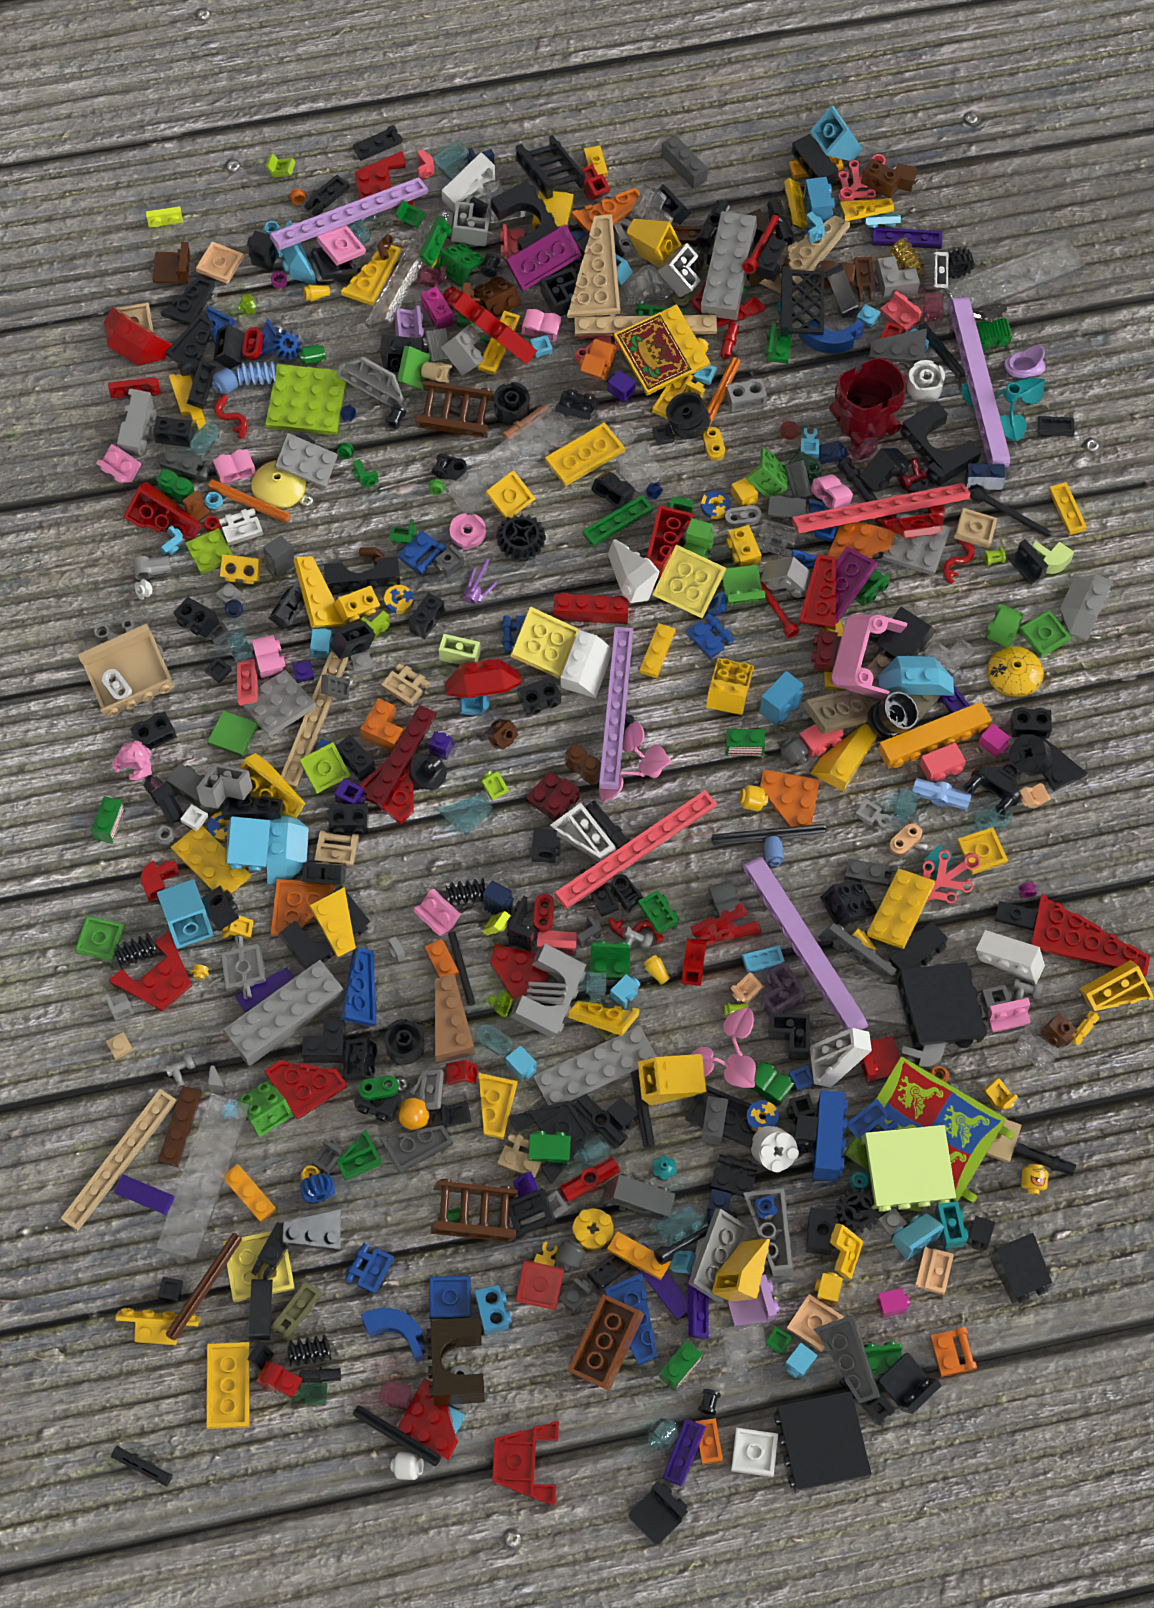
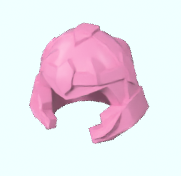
M139 741L125 743L112 762L115 772L119 773L121 768L136 769L134 774H129V779L143 780L146 776L152 774L149 760L151 751Z

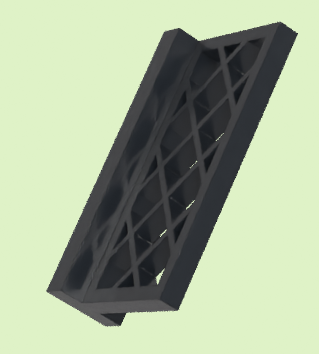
M782 266L780 337H787L788 334H824V271L789 270V266ZM792 276H800L803 280L797 284L792 280ZM820 277V281L816 285L809 279ZM804 283H808L812 287L807 292L801 288ZM796 290L803 294L799 299L792 295ZM814 290L820 294V297L816 300L809 295ZM804 298L812 302L807 307L801 303ZM796 305L802 309L799 314L792 310ZM814 305L820 310L816 315L809 310ZM805 313L811 317L807 322L800 318ZM798 320L802 326L800 328H792V323ZM816 321L820 325V329H813L809 325Z

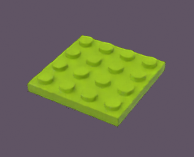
M277 364L275 382H273L265 423L266 428L337 436L347 382L337 377L338 370Z

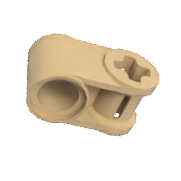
M426 362L422 366V377L449 383L448 376L452 365L441 362Z

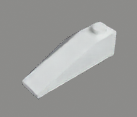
M613 540L608 557L621 592L630 603L648 601L660 571L650 559L642 558L638 552H632L628 546L618 540Z

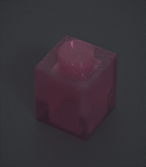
M931 292L924 294L922 302L924 321H942L944 313L942 293Z
M386 1381L385 1387L381 1386L379 1395L383 1406L407 1410L412 1392L411 1385Z

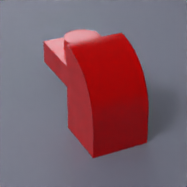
M593 164L581 169L585 173L583 191L589 200L593 201L609 193L610 187L603 174L598 175Z
M175 860L163 862L158 867L152 861L143 869L141 882L148 901L158 898L157 892L165 889L163 880L180 874Z
M687 938L681 984L701 986L706 940Z
M267 1361L256 1381L257 1384L275 1393L278 1391L293 1399L303 1379L285 1370L282 1366Z

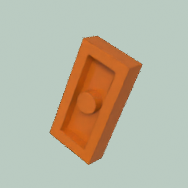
M443 939L424 946L439 978L459 974Z
M716 1418L695 1421L706 1427L699 1444L701 1464L723 1462Z

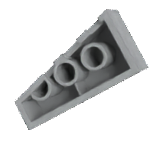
M784 1188L743 1193L759 1239H770L766 1258L773 1277L794 1275ZM767 1196L774 1197V1206L778 1210L777 1214L760 1218L755 1201Z

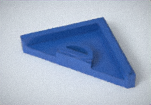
M207 306L208 318L214 323L212 335L216 344L217 330L227 324L234 326L235 320Z
M269 319L266 320L262 332L261 354L255 360L277 350L272 349V345L275 344L272 342V339L277 338V331Z
M795 549L792 550L791 557H795L807 569L814 567L817 556Z

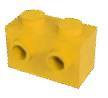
M746 525L729 530L726 545L728 549L732 550L734 564H737L738 567L761 564L762 555L750 526Z
M368 586L339 597L334 602V606L342 623L348 621L354 623L360 620L361 616L366 615V617L374 615L380 607V603L372 586Z

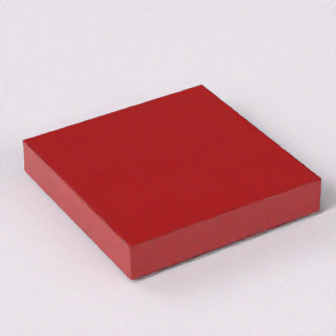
M524 1260L515 1301L556 1310L564 1268Z

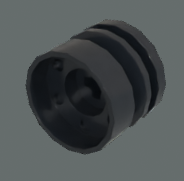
M893 692L870 708L868 723L874 734L887 740L913 727L918 720L919 711L914 700L906 693Z

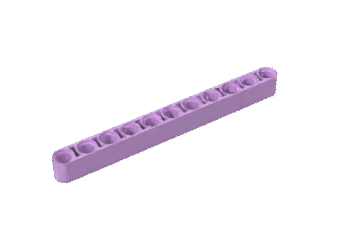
M969 297L950 298L948 304L987 463H992L993 465L1004 464L1005 467H1009L1010 455Z
M760 856L744 864L743 869L746 876L843 1029L846 1031L851 1028L859 1030L867 1028L868 1024L864 1015L765 860Z

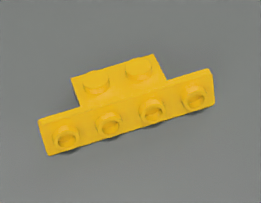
M123 1308L115 1315L116 1321L135 1322L134 1342L177 1344V1339L174 1341L166 1336L167 1330L178 1315L175 1312L164 1311L163 1313H154L153 1310L136 1312L131 1308ZM194 1313L186 1326H198L201 1316H196Z

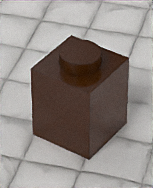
M897 163L896 169L892 170L901 174L898 189L911 192L916 179L917 168Z

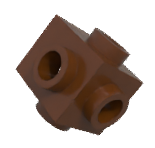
M503 719L495 720L484 733L492 746L501 750L513 744L514 739L519 734L515 730L516 726L510 720Z
M1059 1013L1046 1024L1040 1033L1051 1045L1058 1049L1063 1044L1067 1046L1074 1039L1072 1035L1077 1029Z

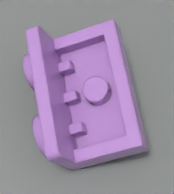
M416 305L414 310L396 308L394 311L396 336L422 338L424 328L422 327L423 314L420 311V306Z

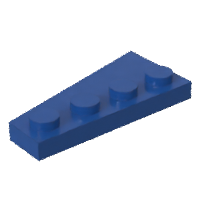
M357 947L352 953L341 1020L370 1027L377 1025L373 950Z
M640 1273L604 1289L607 1296L638 1309L645 1314L630 1345L638 1366L657 1358L643 1275Z

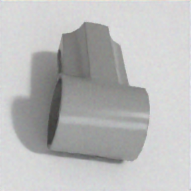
M139 556L133 560L135 578L137 580H148L152 575L171 572L169 556L151 559L146 556Z

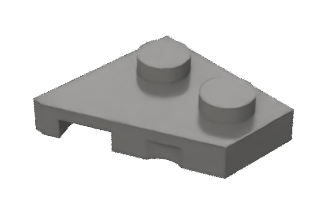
M441 1069L422 1071L417 1084L410 1092L412 1095L410 1098L423 1100L427 1110L440 1109L444 1072Z

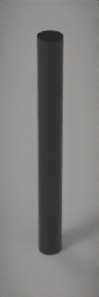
M450 932L448 936L468 1006H472L475 1004L456 932Z

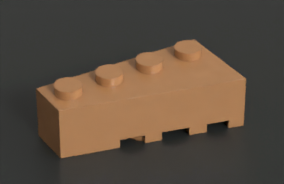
M455 975L435 979L436 1064L474 1055V1045Z

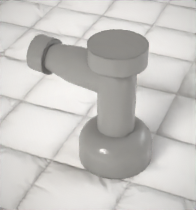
M626 926L622 935L626 938L625 943L631 945L633 940L640 942L641 947L644 949H648L653 940V935L649 933L642 935L631 930L629 926Z
M1019 979L1015 980L1013 990L1016 991L1014 1001L1021 1000L1024 992L1031 993L1034 999L1039 1000L1043 984L1038 983L1032 986L1019 982Z
M190 1053L184 1055V1060L170 1066L168 1064L164 1066L168 1076L173 1075L178 1088L185 1086L179 1070L185 1067L188 1069L195 1068Z

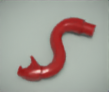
M223 394L214 405L215 415L226 421L238 420L240 425L232 430L239 433L237 435L239 439H243L247 434V420L240 413L226 414L222 412L226 401L229 399Z
M959 540L967 555L949 558L943 564V575L947 583L953 584L955 580L952 578L959 575V573L950 570L952 565L966 564L974 558L975 548L972 543Z
M609 918L608 923L612 932L624 938L622 936L624 930L621 928L623 919L614 921V918ZM648 920L637 923L632 929L639 933L643 928H650L657 943L664 941L663 933L658 935Z

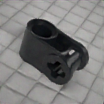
M445 454L437 455L436 465L431 471L433 475L457 482L466 480L468 471L465 460Z
M618 874L613 877L611 891L619 900L623 909L629 913L633 907L638 905V900L644 897L626 875ZM623 883L625 887L618 888L616 884Z

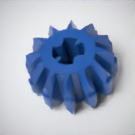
M283 330L282 334L278 332L276 334L277 338L272 339V342L275 343L272 345V349H277L274 354L278 355L280 353L281 360L285 356L288 361L292 357L296 358L298 356L297 352L302 350L299 347L302 341H297L299 335L292 336V330L289 334L286 330Z
M327 1173L311 1175V1177L305 1178L300 1183L301 1195L304 1201L310 1204L330 1199L335 1194L334 1180Z

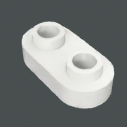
M109 669L103 674V684L117 701L132 695L131 687L117 670Z

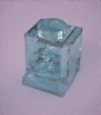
M359 220L355 221V224L349 229L364 246L370 241L369 230Z
M902 788L894 816L900 820L907 821L910 814L915 813L920 793Z
M587 972L585 994H589V1002L598 1004L605 1002L606 973Z

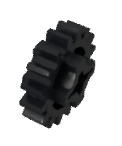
M853 1188L852 1194L849 1191L845 1192L846 1198L840 1196L839 1201L841 1203H837L836 1206L839 1209L836 1211V1215L841 1217L839 1219L840 1224L846 1223L845 1227L848 1229L852 1227L853 1233L857 1229L864 1233L865 1227L871 1230V1223L877 1225L878 1220L876 1218H880V1212H878L879 1209H872L874 1198H871V1191L865 1194L864 1188L860 1192ZM857 1208L861 1209L860 1213H856Z

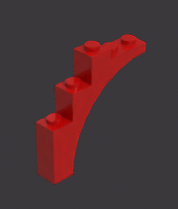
M451 286L444 291L443 297L451 308L475 324L526 365L538 351L509 326L497 319L460 289Z

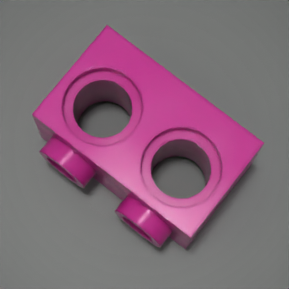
M437 286L422 292V307L435 328L443 329L454 325L453 312Z

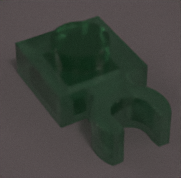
M306 1382V1388L299 1386V1394L290 1399L294 1402L305 1399V1405L326 1406L328 1384Z

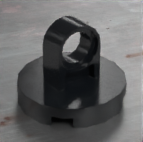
M420 754L409 765V778L419 789L423 790L424 788L434 791L446 779V767L442 760L435 755Z

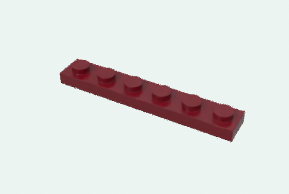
M418 706L366 795L367 801L379 807H384L434 721L436 712L424 706Z

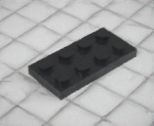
M706 1085L707 1093L695 1095L685 1120L703 1128L708 1096L728 1099L722 1136L751 1148L753 1144L752 1139L756 1132L748 1126L746 1116L747 1110L752 1104ZM761 1114L759 1118L764 1120L766 1116Z

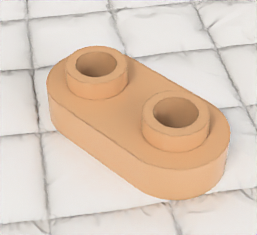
M916 824L906 825L891 839L889 844L890 852L895 856L905 855L921 840L922 829ZM909 831H915L916 834H911ZM896 843H901L903 846L899 847Z

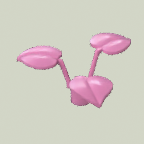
M636 721L631 723L624 731L622 750L625 752L634 750L643 759L639 763L640 772L620 771L619 789L599 788L600 798L603 803L613 799L623 787L621 775H640L642 777L648 775L652 778H657L662 769L671 763L665 750L660 745L651 746L646 751L645 756L637 749L643 743L645 734L641 724Z
M743 1008L731 1013L724 1022V1032L728 1036H732L737 1054L730 1055L727 1062L713 1057V1050L708 1047L698 1048L690 1054H702L705 1077L712 1072L714 1068L713 1062L715 1061L727 1067L724 1071V1078L729 1084L741 1088L755 1087V1062L749 1056H742L743 1054L740 1052L736 1038H746L752 1030L754 1016L750 1008Z

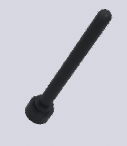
M978 486L973 493L971 499L974 501H984L1046 537L1051 536L1052 532L988 496L985 489Z
M735 1212L729 1213L734 1218H737V1214ZM709 1225L670 1247L661 1246L654 1250L657 1262L661 1265L669 1262L673 1254L705 1237Z

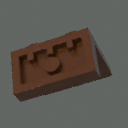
M181 242V249H178L177 252H155L153 283L188 284L191 257L188 242Z

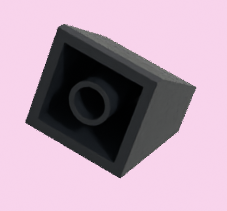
M900 606L892 619L907 623V627L901 633L886 629L876 642V645L879 646L878 651L886 656L888 654L895 658L897 656H917L935 634L936 630Z
M1034 1233L995 1249L990 1260L1012 1304L1017 1301L1019 1304L1024 1303L1030 1299L1031 1295L1037 1293L1040 1296L1049 1291L1048 1288L1051 1286L1052 1280Z

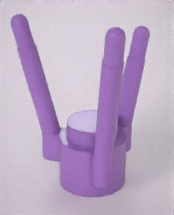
M488 558L485 560L474 584L471 585L476 572V568L473 567L466 589L463 592V598L471 604H476L477 601L481 603L483 598L497 585V582H494L482 594L480 593L481 589L477 586L489 563Z

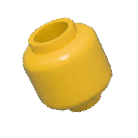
M747 785L740 790L738 800L742 808L758 812L763 806L767 805L768 795H766L762 787Z

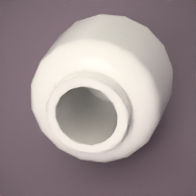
M398 1452L395 1459L391 1460V1471L394 1472L397 1479L416 1480L423 1472V1459L412 1452Z

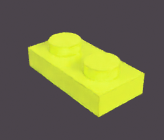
M180 206L146 211L149 227L183 223Z
M506 911L493 915L481 931L487 936L493 933L496 934L498 931L502 932L507 927V920L511 915Z

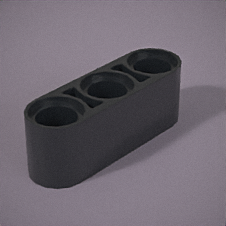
M842 264L825 270L826 277L843 318L860 312Z
M251 1280L249 1340L270 1341L273 1280Z

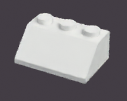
M579 630L561 675V688L597 698L612 658L613 648L597 635Z

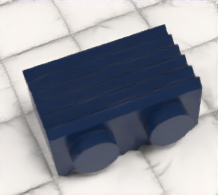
M968 464L965 474L967 489H976L979 486L983 489L1002 490L1005 481L1004 464Z
M491 881L483 893L484 911L491 912V915L506 911L511 915L514 909L512 891Z

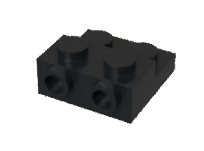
M322 247L312 249L311 255L323 280L336 278L338 282L350 281L357 274V266L352 260L336 266Z
M567 389L561 394L555 412L590 420L597 412L599 398H595L593 394L585 393L583 395L579 394L576 390Z

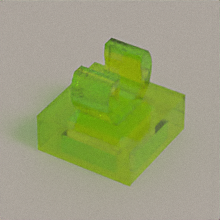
M499 990L498 995H490L487 1002L491 1003V1007L495 1009L499 1016L507 1017L513 999L507 991Z

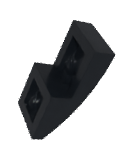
M466 1101L449 1106L443 1104L440 1109L427 1110L429 1111L428 1128L443 1125L445 1128L471 1122L469 1105Z

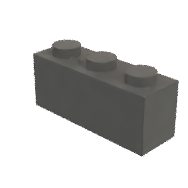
M676 135L662 143L661 156L693 189L707 181L708 167Z

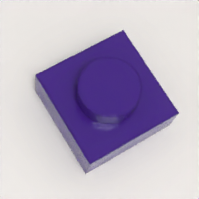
M311 660L292 663L297 683L314 680Z
M526 1172L513 1181L515 1189L518 1190L519 1198L538 1190L532 1172Z

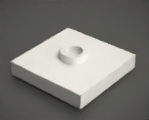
M736 1428L731 1471L773 1477L778 1433Z

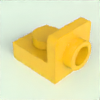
M239 916L237 920L222 929V938L226 939L229 935L237 937L241 935L243 939L249 940L252 935L254 920Z

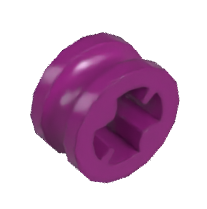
M277 271L272 274L271 281L273 287L282 289L287 285V276L284 272ZM277 278H281L282 282L278 283Z
M1023 883L1018 887L1019 891H1021V898H1031L1037 895L1035 883Z

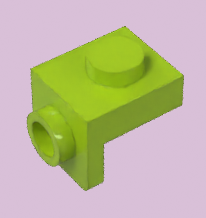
M272 153L269 154L266 168L274 178L291 176L296 162L293 158L277 159Z
M384 610L372 622H369L364 617L360 619L361 623L365 621L376 634L375 637L381 632L386 631L390 625L389 614Z

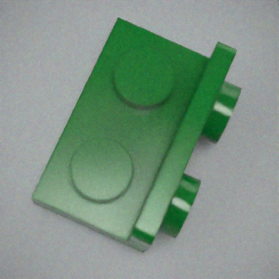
M772 322V329L768 328L767 339H770V343H766L764 354H768L767 361L788 364L792 334H788L787 337H780V329L775 328L776 323Z
M875 569L855 597V600L863 607L868 602L872 603L876 599L877 594L880 591H885L889 586L890 575L886 573L883 576Z
M658 890L638 900L639 907L658 935L670 928L673 930L677 928L679 917L674 910L670 909L667 898L661 895Z
M895 1341L886 1342L883 1346H876L875 1344L864 1345L874 1376L883 1375L902 1357V1344H896Z

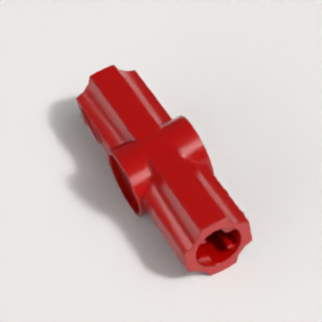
M609 1157L596 1166L585 1169L582 1174L561 1185L559 1189L564 1199L569 1203L588 1191H594L598 1185L619 1174L620 1169L616 1161ZM588 1176H591L595 1179V1181L593 1183H587L584 1179Z

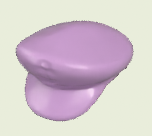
M1034 345L1025 351L1018 352L1006 359L1004 368L1009 375L1018 378L1040 375L1046 368L1043 361L1045 350L1041 345Z

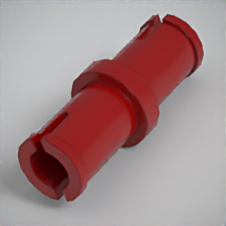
M729 323L726 336L723 337L720 356L724 359L731 358L733 346L736 345V336L740 327L736 323Z

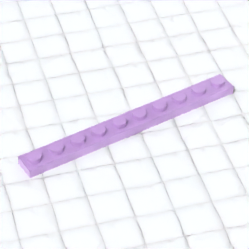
M418 177L270 233V239L278 250H282L401 204L402 200L408 202L426 195L428 188Z
M615 627L599 782V788L619 789L633 628Z

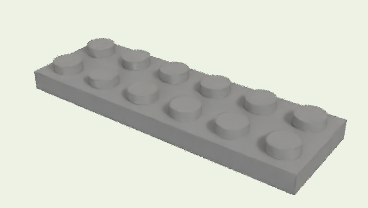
M638 1026L625 1032L622 1036L619 1035L533 1076V1079L547 1106L568 1100L570 1103H573L582 1095H590L631 1075V1072L639 1070L638 1061L657 1056L642 1028Z

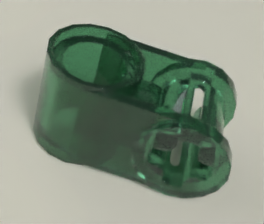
M798 451L788 463L804 460L809 483H813L815 478L821 477V463L802 451Z

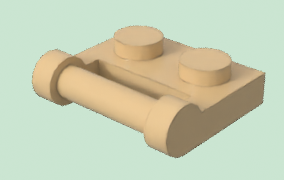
M320 830L315 861L346 863V867L353 868L359 835L332 834ZM325 841L350 843L351 845L343 846L325 843Z

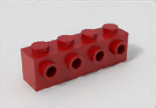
M568 593L554 595V618L558 620L628 624L629 601L624 596L617 595L613 597L602 594L596 596L586 594L571 595Z

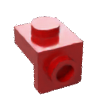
M468 1060L446 1063L445 1083L452 1085L467 1081L471 1084H476L478 1075L476 1064Z

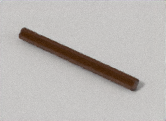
M232 1233L167 1330L166 1336L169 1339L175 1341L241 1243L242 1237L237 1233Z

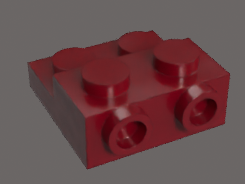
M819 630V634L814 636L813 646H817L816 652H812L811 662L815 663L814 670L832 672L841 640L838 632Z
M549 771L529 793L526 801L550 819L556 821L568 812L571 804L575 805L578 802L580 789L564 778L562 780Z

